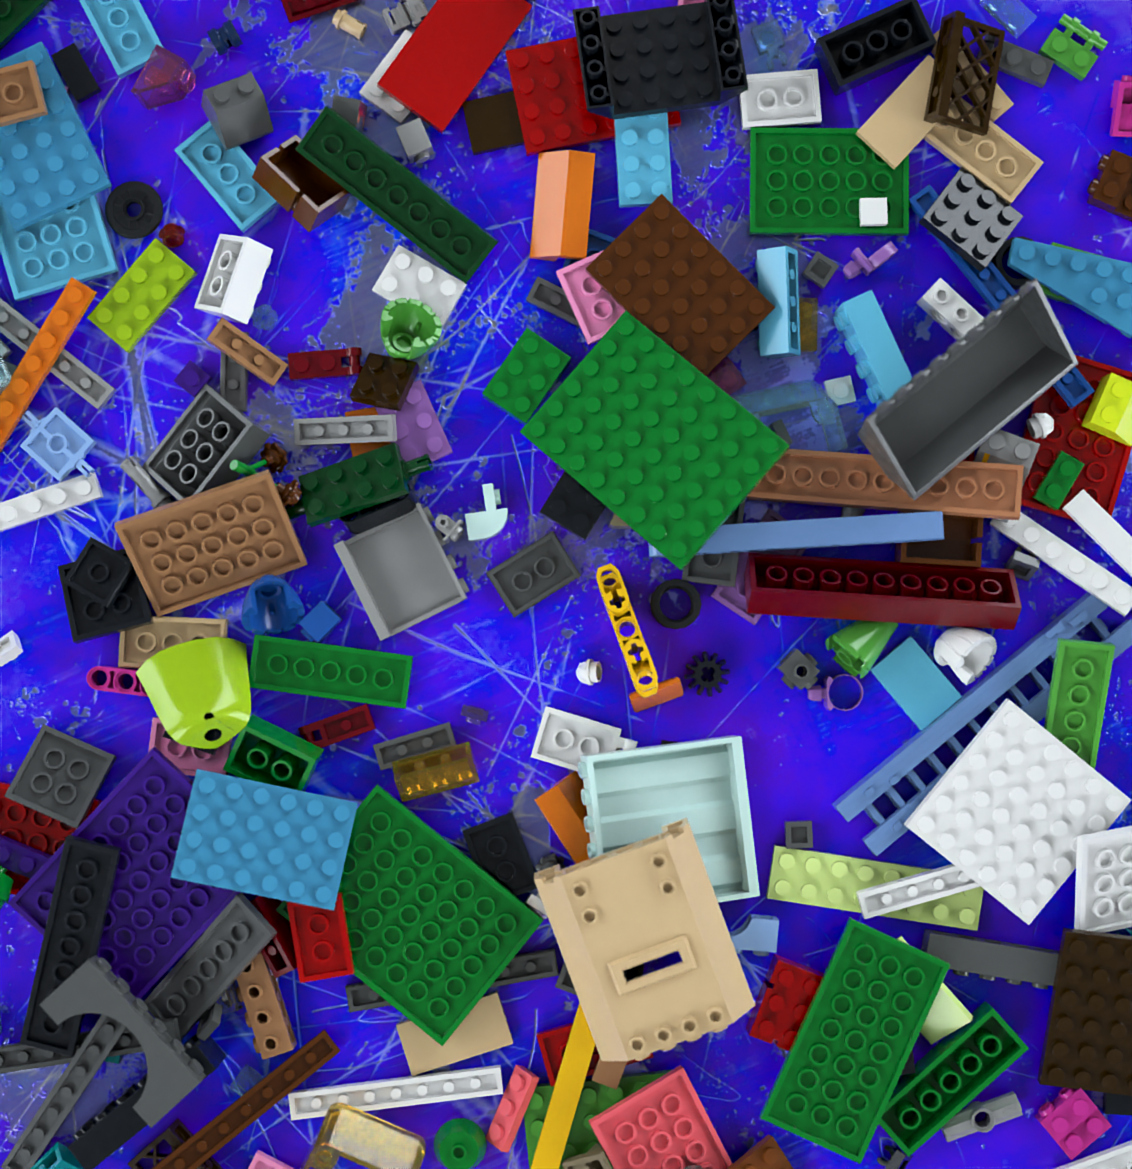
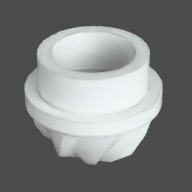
M1034 413L1031 418L1026 420L1027 428L1033 439L1039 437L1044 439L1053 431L1054 420L1047 413Z
M587 659V661L579 663L576 669V676L579 681L588 685L601 682V663L593 659Z

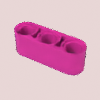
M95 666L87 673V683L92 689L148 697L136 675L137 669ZM100 671H104L107 675L104 685L97 681V674ZM126 674L131 675L133 678L131 688H127L123 684V678Z

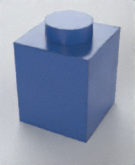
M321 600L299 622L303 627L301 633L311 642L314 639L317 642H321L343 618L326 601Z

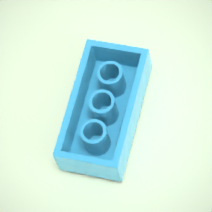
M870 290L843 302L834 312L835 317H833L838 331H843L846 341H844L847 352L849 355H854L857 365H855L858 376L860 379H865L868 389H866L869 400L871 403H876L878 407L883 401L890 399L901 386L908 384L912 380V376L875 295Z

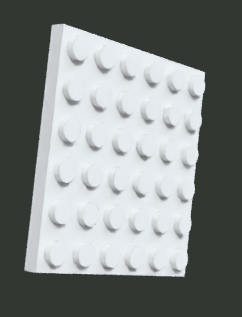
M1006 698L910 815L904 825L1025 923L1030 925L1076 869L1077 836L1108 830L1131 802V799L1011 700Z

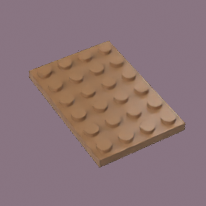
M269 469L117 521L114 525L157 617L246 587L260 579L263 575L277 576L308 565L307 558Z

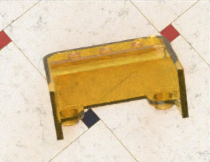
M335 1103L328 1108L300 1169H310V1167L315 1169H332L336 1165L339 1156L369 1169H420L426 1153V1143L421 1136L347 1104Z

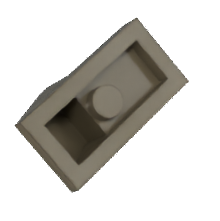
M596 1143L587 1153L568 1157L561 1163L564 1169H612L599 1143Z

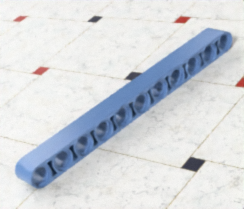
M934 511L721 525L696 555L943 540V512ZM649 544V557H664Z

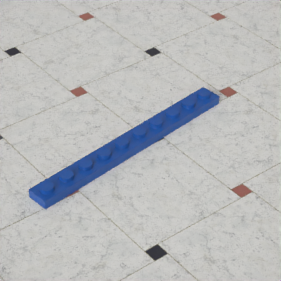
M929 184L909 199V206L921 220L939 195ZM933 235L992 311H996L1006 299L1016 294L1015 290L991 261L980 272ZM1076 367L1052 385L1070 409L1095 392Z

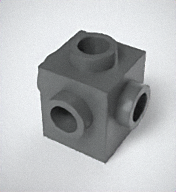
M793 648L776 666L784 675L781 680L790 689L796 687L802 690L805 687L808 690L818 680L816 675L820 672L815 667L818 662L808 652L803 655L797 648ZM798 667L802 668V673L800 675L797 674Z

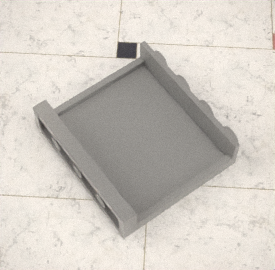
M417 503L416 508L408 514L333 545L380 641L468 599L466 593L470 590L463 577L458 579L454 571L458 566L452 554L446 555L442 547L446 544L443 540L444 537L440 530H434L431 522L435 519L429 507L423 508L421 503Z

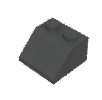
M252 72L203 90L201 107L226 151L273 133L274 129L264 94Z

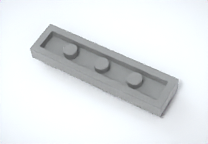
M396 414L293 419L295 445L397 441Z

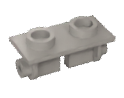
M439 515L435 520L436 527L446 535L443 538L446 543H449L451 540L456 542L465 531L462 528L465 523L461 519L456 523L447 515Z

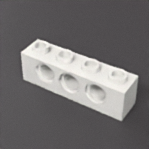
M939 278L916 302L958 341L975 325L978 326L984 320V317L942 278Z

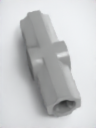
M1013 1091L984 1102L974 1101L951 1118L941 1128V1131L947 1142L975 1132H988L992 1130L994 1125L1022 1116V1108ZM979 1112H985V1118L982 1121L976 1122L975 1116Z

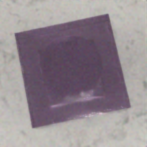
M464 703L460 715L466 716V722L480 725L481 721L486 722L488 720L490 710Z

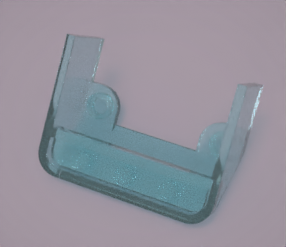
M802 380L731 395L735 401L760 421L762 417L810 408L814 421L823 427L828 451L841 452L848 447L836 403L814 380Z

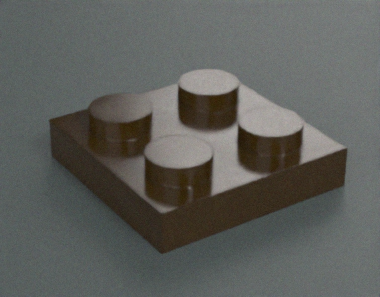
M369 353L350 393V397L353 402L400 411L420 369L419 365L414 361Z

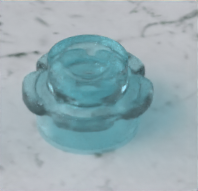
M267 304L255 308L251 316L253 318V325L259 330L272 329L278 319L277 312L272 310V307ZM264 315L267 316V319H266V320H263V319H262V317H263Z

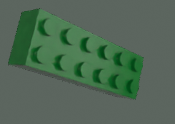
M986 1001L971 1013L973 1015L971 1022L947 1035L915 1064L916 1073L905 1074L899 1078L879 1124L908 1157L1029 1049Z

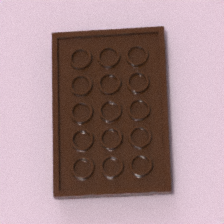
M662 194L585 269L625 311L635 317L705 376L775 308Z

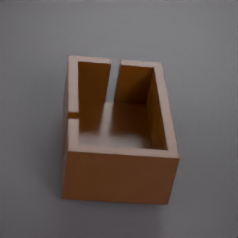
M294 135L280 144L279 148L275 147L260 157L252 178L287 212L292 210L294 212L292 216L308 232H311L343 210L351 193L295 150L301 139Z
M897 511V514H902V513H915V512H902V511ZM943 515V540L895 543L894 562L981 567L982 543L971 544V539L983 537L984 518Z

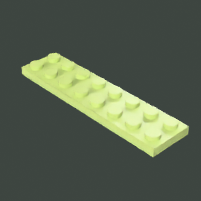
M774 845L766 897L767 899L861 913L856 891L932 869L800 848L786 849L785 846ZM980 886L879 916L978 931L984 889Z

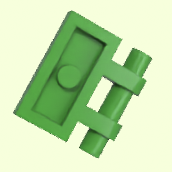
M1064 13L1058 23L1066 27L1065 31L1062 33L1054 28L1038 53L1043 57L1053 60L1055 65L1082 81L1099 57L1090 51L1091 48L1095 46L1103 51L1108 41L1100 37L1101 33L1098 31H1091L1082 25L1081 20L1077 17L1071 18ZM1073 33L1086 40L1083 46L1070 38Z

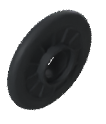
M130 181L117 186L110 193L106 201L105 214L110 227L117 234L130 239H139L148 236L159 226L163 216V204L159 194L151 186L143 182ZM133 203L140 204L141 206L140 214L135 217H131L127 213L128 207Z

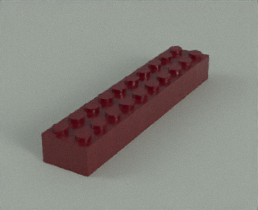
M749 552L744 572L747 613L1014 630L1022 609L1013 569Z

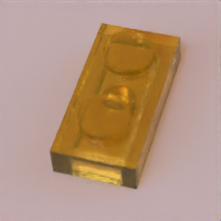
M799 298L801 352L817 351L818 298Z

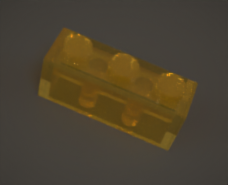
M470 742L392 762L394 781L402 802L480 782L477 763Z

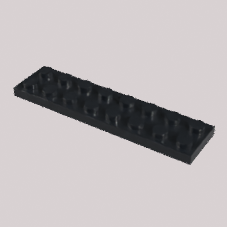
M68 835L65 838L20 1044L71 1057L76 1053L84 1014L72 1016L57 1025L40 1004L88 959L94 955L98 956L122 848Z

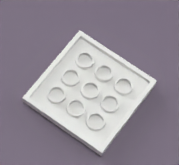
M1132 826L1077 836L1074 929L1105 933L1132 927Z

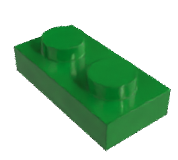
M1059 451L1032 497L1051 509L1058 510L1085 464L1067 453Z

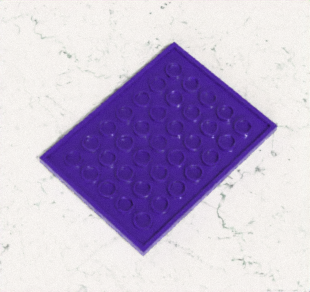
M153 747L72 834V836L122 848L98 957L104 958L110 964L111 972L117 978L120 977L125 980L130 987L129 991L135 998L140 999L213 923L233 898L241 893L239 891L171 878L194 782L156 747ZM64 843L8 902L43 936Z

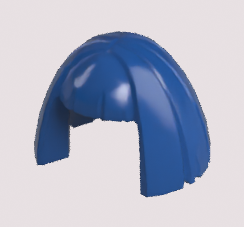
M266 574L254 581L248 589L242 606L241 621L243 627L249 632L252 630L254 634H280L282 630L287 632L295 628L296 624L299 625V622L305 616V610L299 596L288 582L279 576Z

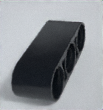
M407 483L409 493L405 494L404 498L399 499L400 497L388 500L340 517V520L350 533L360 534L410 513L416 508L417 498Z

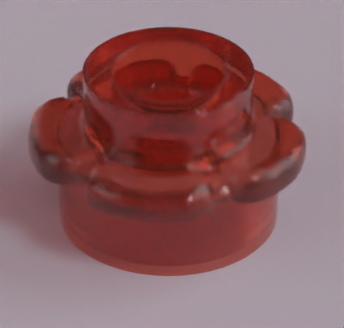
M169 223L159 231V238L162 239L166 247L175 248L183 244L185 230L182 226Z

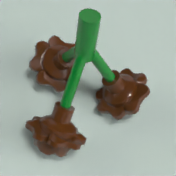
M276 442L272 444L266 443L264 450L260 452L262 458L259 462L249 466L234 459L230 463V469L245 475V477L256 474L255 469L262 466L268 467L272 473H281L284 471V466L288 463L287 453ZM294 479L286 485L279 482L275 483L284 507L287 505L294 507L302 494L298 487L299 482Z

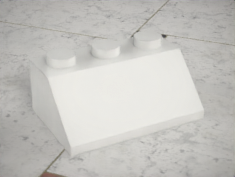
M219 234L194 308L233 322L248 324L254 311L253 307L257 295L262 289V281L266 269L271 263L273 249L248 237Z

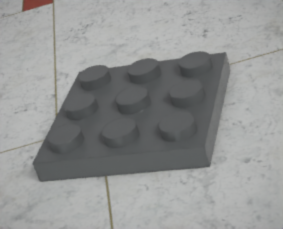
M43 724L9 786L5 797L77 829L84 822L117 757Z

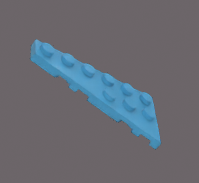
M1015 237L1012 239L1007 266L1030 280L1036 278L1040 284L1049 288L1052 293L1057 296L1061 295L1071 301L1072 305L1104 324L1113 326L1129 339L1132 338V263Z

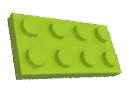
M155 238L87 318L126 352L130 353L194 279L197 273Z

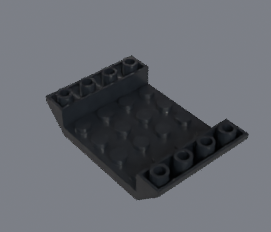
M704 0L701 3L606 16L600 15L599 6L572 9L587 112L613 120L717 106L748 90L734 0Z

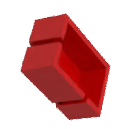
M774 954L766 974L768 981L773 984V987L771 988L768 982H763L746 1026L748 1034L770 1044L774 1040L776 1046L789 1051L824 973Z

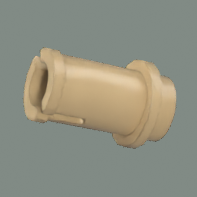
M338 9L332 19V24L335 25L337 30L341 28L359 40L366 32L367 24L348 15V11L345 9L343 11Z

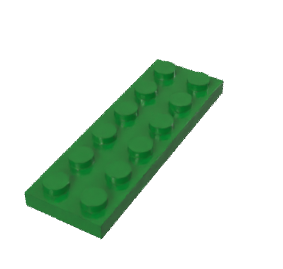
M255 634L249 683L250 688L406 709L413 656Z

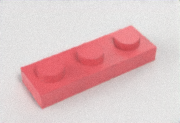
M522 1065L515 1066L486 1135V1140L501 1152H509L540 1079Z

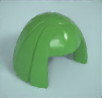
M406 298L395 299V302L392 300L387 303L382 310L380 318L381 337L386 351L393 358L411 360L422 356L435 346L442 333V324L439 317L436 316L435 312H432L428 305H423L419 300L411 298L408 301Z

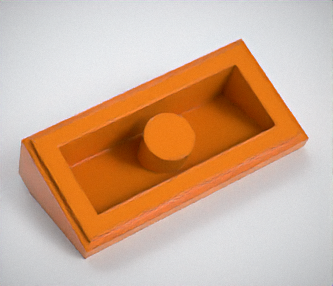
M675 676L659 682L656 695L643 698L635 691L629 693L628 696L633 710L640 712L678 698L684 692L680 678Z

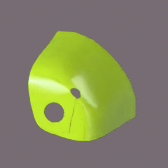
M210 637L180 643L159 651L147 659L136 672L164 728L181 745L203 749L218 748L236 736L246 727L251 714V692L245 643L223 637ZM210 712L214 715L211 719H204L206 713ZM211 729H219L222 735L215 741H208L205 739V733Z

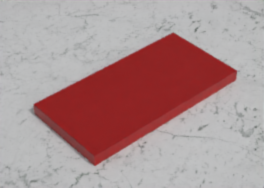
M437 0L378 81L377 87L442 134L531 11L532 5L526 0Z

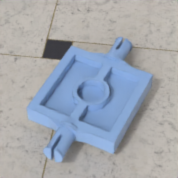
M55 407L47 417L38 420L30 411L24 413L29 418L23 415L21 419L32 429L20 447L52 476L62 482L76 468L87 478L91 476L89 472L94 473L95 469L85 462L84 459L97 442L60 409Z

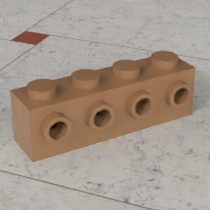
M260 952L238 976L237 982L239 986L237 987V995L240 1002H244L247 1010L245 1012V1020L249 1028L252 1027L255 1035L253 1038L255 1051L260 1053L262 1060L294 1050L297 1041L277 978L274 977Z

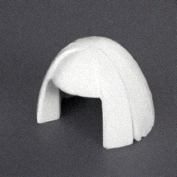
M954 627L946 630L936 640L934 658L941 666L949 665L956 676L965 685H968L975 681V677L981 676L983 671L987 669L986 666L991 664L994 658L993 655H995L997 650V643L994 637L981 630L969 627Z

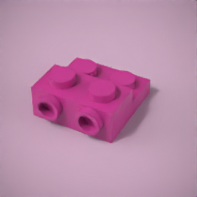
M1122 75L1121 80H1114L1110 105L1113 108L1110 136L1132 137V75Z
M1063 1087L1059 1091V1096L1052 1102L1043 1104L1038 1110L1039 1113L1034 1116L1071 1160L1112 1127L1082 1088Z

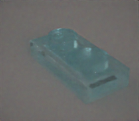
M981 0L979 2L1016 39L1037 18L1020 0Z

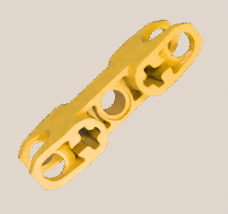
M611 563L599 567L596 574L599 591L634 688L643 698L656 695L658 691L657 672L648 647L645 644L621 574ZM612 571L611 573L602 576L604 572ZM607 580L616 581L613 585H604ZM619 601L621 608H617L614 603ZM624 626H632L635 629L633 635L629 637L621 635L620 631ZM638 653V656L641 657V659L639 661H636V658L633 654ZM645 676L653 679L648 685L639 683V680Z

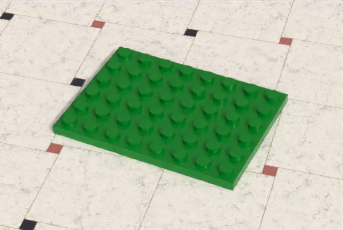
M627 311L621 315L520 431L523 436L681 571L790 448L787 442Z
M379 784L373 788L357 808L338 892H342L355 971L354 975L443 1046L543 922L544 918ZM283 900L276 911L290 922L287 907L288 901Z

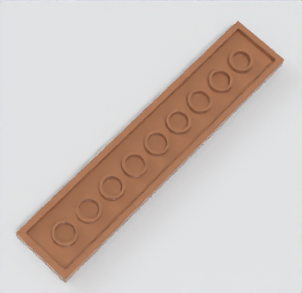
M788 449L749 493L747 500L915 513L941 511L943 515L1019 520L1024 465L961 461L914 501L905 490L886 476L871 454Z

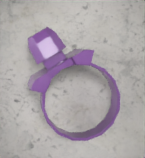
M890 241L867 259L858 247L850 255L854 262L851 260L845 265L843 273L848 279H853L861 274L860 270L868 276L899 250Z
M847 674L835 675L832 678L825 675L823 678L824 688H821V685H816L807 690L809 700L822 701L823 699L824 707L829 711L833 708L842 711L853 710L860 704L863 698L862 684L857 678ZM844 675L850 676L858 683L860 696L852 707L839 709L830 701L829 688L835 678Z

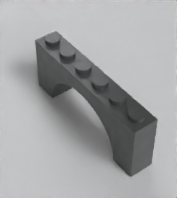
M94 955L50 994L40 1006L57 1025L75 1015L96 1013L119 1021L134 1034L146 1057L147 1081L142 1096L132 1108L152 1128L206 1076L203 1073L204 1069L197 1060L190 1059L184 1052L185 1047L179 1040L171 1038L166 1032L167 1028L164 1023L158 1018L154 1019L151 1016L145 1002L131 994L129 991L130 987L126 981L120 977L117 978L111 972L110 964L104 958Z

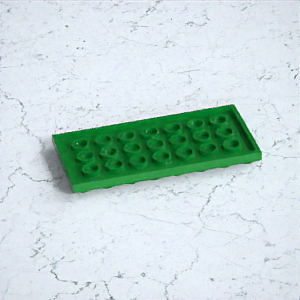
M849 917L761 1111V1119L861 1164L951 964Z

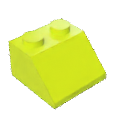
M1114 373L1103 376L1081 426L1129 447L1132 446V381Z

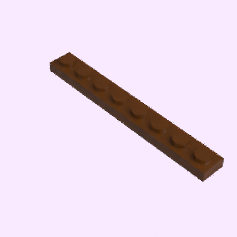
M323 1029L151 1169H196L341 1051L326 1030Z

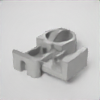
M399 0L397 3L398 7L391 10L387 7L382 10V16L392 35H395L396 31L409 26L411 21L412 27H418L423 21L421 18H425L428 14L423 0ZM389 12H390V14H391V16H392V18H393L395 24H393V22H392V20H391V18H390V16H389V14H388Z

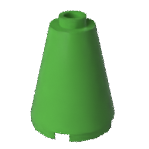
M856 620L830 635L826 639L825 645L828 651L833 649L836 654L833 659L840 667L854 677L860 674V679H863L897 629L898 623Z

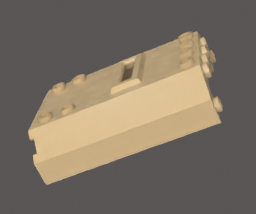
M687 817L662 826V833L564 869H561L560 864L534 873L535 884L601 1061H630L633 1059L640 1061L650 1056V1053L660 1049L661 1051H668L682 1041L692 1042L700 1039L704 1033L723 1031L729 1024L734 1023L755 1006ZM679 950L682 962L626 982L623 970Z

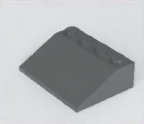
M205 384L142 467L177 500H181L236 481L240 473L230 469L231 461L235 459L248 465L270 437V434L211 386Z

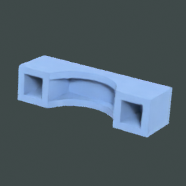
M749 914L741 927L729 932L736 953L741 954L743 950H751L754 955L769 956V952L776 953L779 920L776 916Z

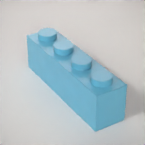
M788 246L757 250L755 268L758 273V285L756 289L775 307L759 324L757 345L760 356L770 359L801 356L798 250Z

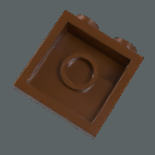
M1112 149L1107 155L1103 154L1098 162L1097 169L1100 171L1097 178H1093L1088 186L1087 193L1090 195L1086 203L1132 222V157Z

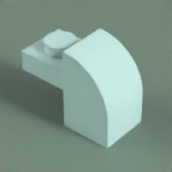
M493 483L482 485L486 511L465 514L470 542L496 536L507 523L508 509H497V505L502 504L500 490L494 489Z

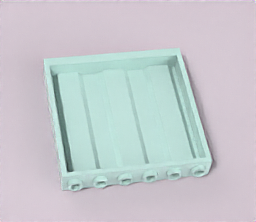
M730 735L580 755L581 762H578V773L580 778H583L584 789L581 790V799L587 809V816L584 817V826L590 836V843L587 844L589 859L663 832L662 826L687 817L718 903L760 896L742 736Z

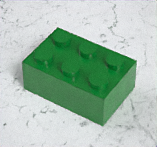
M526 328L483 391V398L525 426L539 410L571 363V357Z
M252 714L246 727L239 732L223 770L242 779L305 792L324 749Z

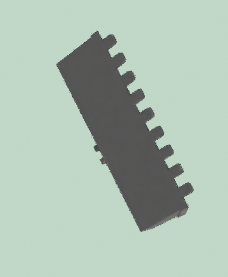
M1034 278L1031 282L1028 281L1013 297L1010 296L996 311L988 314L978 326L975 325L961 340L953 343L943 355L936 357L925 370L918 372L908 384L901 386L890 399L883 401L873 413L865 418L857 434L886 476L905 490L914 501L1078 364V360L1038 280Z

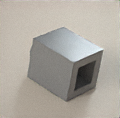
M420 118L396 127L397 134L410 164L413 162L420 164L430 159V155L434 154V151Z

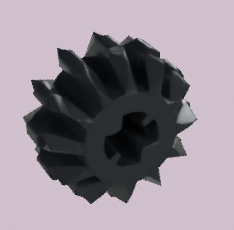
M706 651L702 652L703 661H700L694 655L692 659L696 666L688 663L685 666L687 669L693 670V673L684 675L685 679L694 678V681L689 683L688 687L692 689L699 684L696 691L697 695L703 693L704 687H706L708 697L712 696L711 687H714L718 693H721L722 689L718 683L721 682L727 685L729 682L727 679L721 678V675L729 674L730 670H720V667L725 665L726 661L722 659L715 663L718 657L717 653L711 655L710 661H708ZM704 667L708 670L710 667L713 669L710 681L706 678L704 681L701 679Z

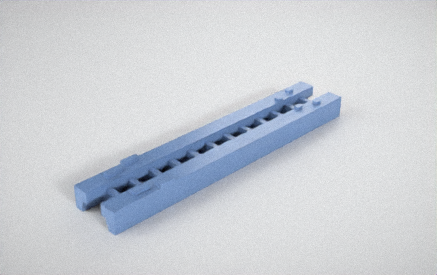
M1089 592L1085 593L962 695L956 703L923 731L916 733L832 803L833 807L847 822L863 810L867 813L877 827L862 838V841L871 853L877 857L909 830L904 823L951 767L950 765L946 768L933 753L937 748L945 743L958 758L964 751V748L953 735L967 725L976 736L982 728L974 718L986 708L993 715L999 708L994 701L1006 691L1020 706V709L1038 723L1046 716L1051 683L1048 684L1035 667L1046 658L1054 665L1058 638L1081 640L1076 633L1088 624L1101 639L1100 642L1113 643L1115 645L1114 660L1132 645V620H1125L1109 633L1107 626L1100 618H1097L1109 606ZM1025 675H1028L1041 690L1029 701L1015 686ZM923 760L938 775L928 785H925L913 770ZM902 777H905L918 792L907 802L904 801L893 787ZM883 793L897 808L887 819L882 816L872 803Z

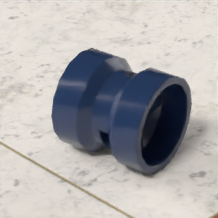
M231 20L224 22L219 29L213 28L207 31L219 56L227 53L228 48L232 46L238 47L243 44Z

